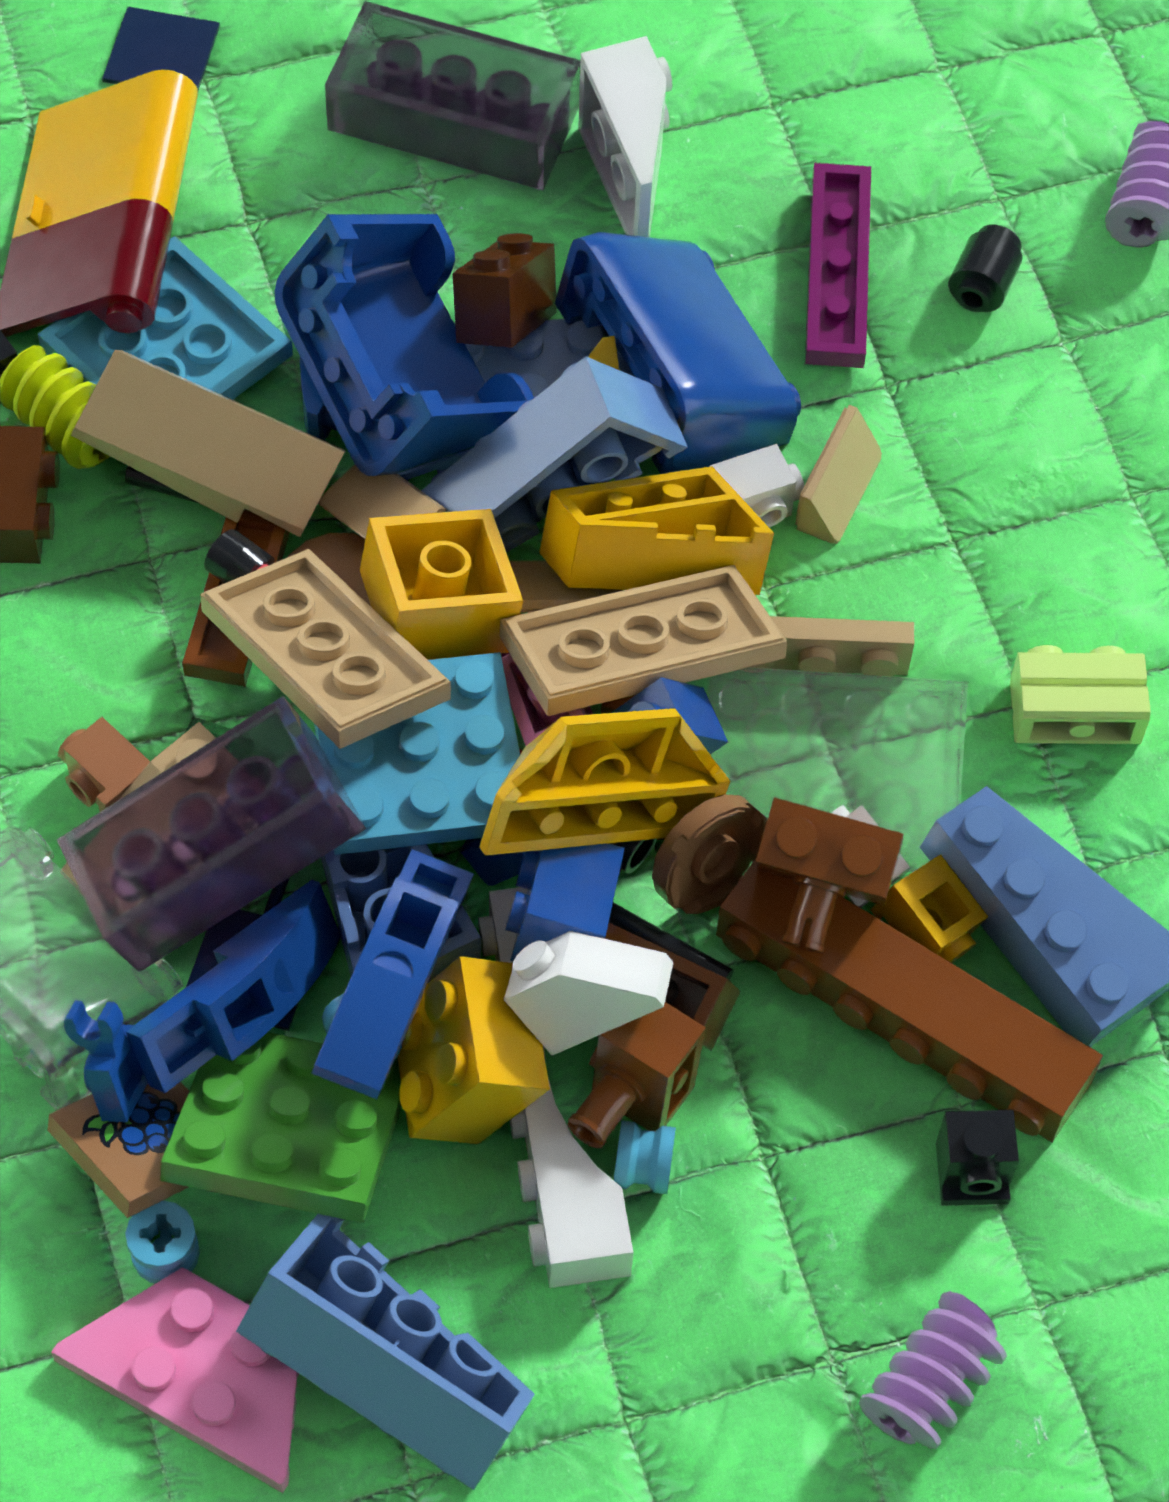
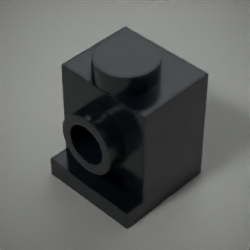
M1014 1110L945 1111L936 1140L941 1206L1009 1204V1186L1019 1162Z

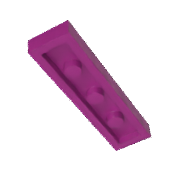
M814 163L811 192L805 364L864 368L867 342L872 166Z

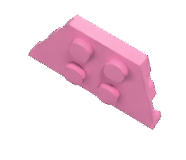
M182 1267L58 1342L51 1351L55 1362L283 1493L288 1486L291 1438L296 1411V1386L299 1373L275 1357L266 1354L257 1345L236 1332L250 1305Z

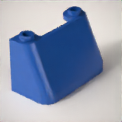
M327 214L281 271L276 282L275 304L278 313L354 464L360 472L367 476L394 475L471 449L479 439L491 434L517 413L522 404L534 399L527 383L521 376L515 373H498L485 383L466 345L456 343L455 324L437 292L448 280L455 263V251L451 239L438 214Z
M598 232L573 240L555 305L568 325L581 320L587 328L602 324L609 336H615L616 347L634 376L663 388L688 448L671 458H667L662 450L653 455L652 462L660 474L709 467L710 465L777 444L779 447L790 442L797 417L801 412L799 393L792 383L786 381L715 272L713 261L706 251L701 250L696 244L689 241Z

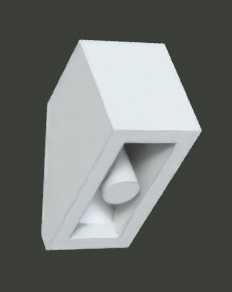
M569 931L547 942H533L516 955L504 1001L553 1056L663 1008L673 961L664 952Z

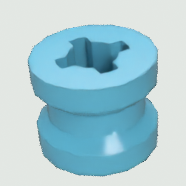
M622 1120L614 1181L623 1189H627L632 1184L637 1183L648 1185L654 1193L667 1194L676 1127L661 1126L656 1131L641 1130L636 1122Z
M161 1201L130 1218L125 1233L128 1250L131 1253L133 1266L142 1278L156 1284L182 1267L190 1272L193 1271L197 1265L200 1250L193 1219L186 1209L174 1202ZM160 1231V1237L153 1242V1244L150 1243L149 1241H151L155 1235L159 1234Z

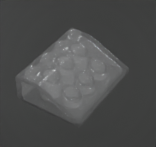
M752 667L708 677L707 696L728 740V743L713 752L711 756L730 780L726 794L743 796L767 820L774 797L829 813L841 805H844L850 813L863 805L879 827L904 833L900 854L910 866L909 871L914 872L930 861L920 849V846L935 821L961 802L968 681Z

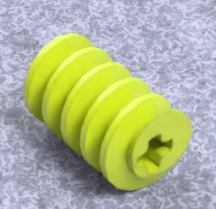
M33 345L17 355L4 370L0 378V402L2 405L14 411L22 423L30 427H44L46 441L50 448L62 454L65 461L72 467L77 469L94 467L110 457L71 436L96 385L89 381L84 382L83 374L78 369L68 368L67 360L61 354L53 353L46 355L42 346Z

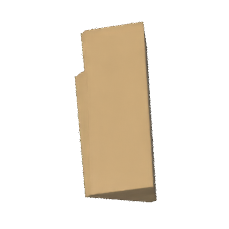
M114 350L71 436L236 523H238L244 510L247 509L298 537H301L345 453V450L122 350Z

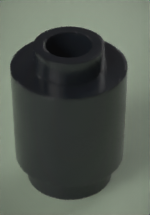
M995 224L983 226L978 232L969 237L948 282L952 296L963 308L973 312H991L1002 306L1022 263V244L1019 237L1010 229Z

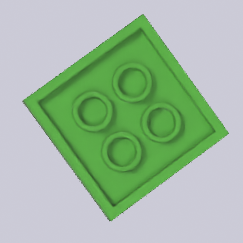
M267 1032L233 1061L218 1055L214 1056L197 1070L161 1160L160 1181L364 1223L402 1107L399 1096L401 1078L398 1059L395 1058L378 1098L374 1099L312 1074L323 1043Z

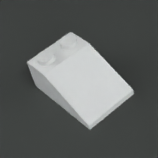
M647 36L581 53L578 121L580 134L625 234L650 237L662 153L663 129L669 128L670 124L665 97L666 92L672 90V77L668 63L664 57H656Z

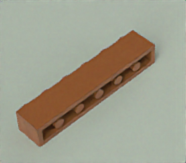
M755 858L719 909L716 935L722 939L724 945L733 954L747 961H753L754 959L775 971L779 979L794 992L802 995L812 994L832 1006L835 1014L849 1026L859 1030L867 1028L887 1040L894 1052L904 1060L916 1065L924 1063L945 1076L949 1085L964 1097L972 1100H979L981 1098L998 1110H1014L1016 1129L1032 1136L1039 1134L1053 1143L1093 1082L1103 1057L1102 1054L843 897H837L824 943V953L806 950L805 946L812 922L806 923L800 948L783 943L782 937L786 933L799 885L793 883L794 880L758 870Z

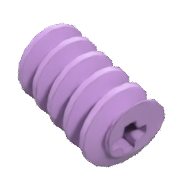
M1146 121L1137 125L1128 148V155L1122 166V173L1116 184L1117 189L1111 199V207L1105 217L1107 230L1122 245L1136 248L1148 247L1156 241L1169 239V124L1163 121Z
M951 1291L944 1292L938 1301L939 1308L930 1310L925 1315L922 1321L923 1329L913 1331L906 1341L907 1351L897 1352L892 1357L889 1364L891 1372L880 1373L873 1383L874 1393L862 1395L859 1401L862 1412L887 1435L908 1444L918 1442L929 1449H937L941 1444L939 1435L930 1425L932 1421L948 1428H953L957 1423L958 1418L947 1404V1401L950 1399L961 1406L968 1407L974 1401V1395L963 1382L966 1378L978 1385H986L989 1382L991 1375L980 1362L981 1357L994 1364H1002L1007 1357L1003 1346L996 1340L997 1332L995 1325L989 1316L962 1294Z

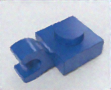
M74 1001L64 1019V1029L74 1043L85 1048L90 1053L84 1066L86 1088L89 1092H92L102 1121L127 1122L148 1084L126 1034V1031L134 1025L123 1024L122 1011L115 1002H107L97 1021H95L87 1014L83 1001Z

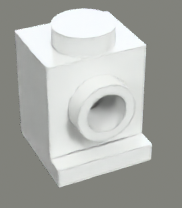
M777 444L710 465L715 468L769 528L780 523L785 517L792 515L793 502L799 500L800 493L805 486L799 469L793 463L787 464Z

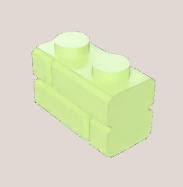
M1041 645L1030 649L1028 652H1018L1010 682L1014 742L1141 744L1150 721L1151 713L1149 691L1146 686L1145 654L1126 653L1124 649L1117 646H1101L1093 649L1090 653H1063L1059 647Z

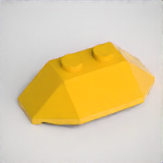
M675 708L560 717L524 748L496 793L479 848L487 856L666 838L667 834L684 815L704 801L726 794L730 780Z

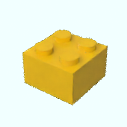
M491 509L369 518L360 573L371 607L427 660L497 652L509 653L500 638V619L520 615L523 598Z
M459 956L426 984L421 1002L397 1056L401 1078L400 1103L406 1112L409 1138L479 1144L550 1090L542 1044L504 1001L513 963Z

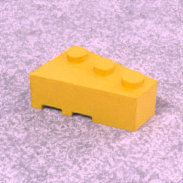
M710 466L551 490L539 553L568 588L628 590L735 565L753 593L760 595L774 532L715 468Z

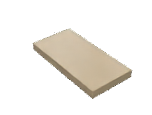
M310 549L200 594L202 612L339 749L451 699V682Z
M735 565L500 619V638L547 716L637 695L661 677L687 683L786 658L787 640Z

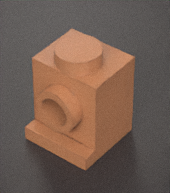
M103 717L87 729H79L69 735L58 751V757L68 767L69 775L65 777L67 785L74 795L86 806L91 807L95 803L98 805L101 820L150 762Z

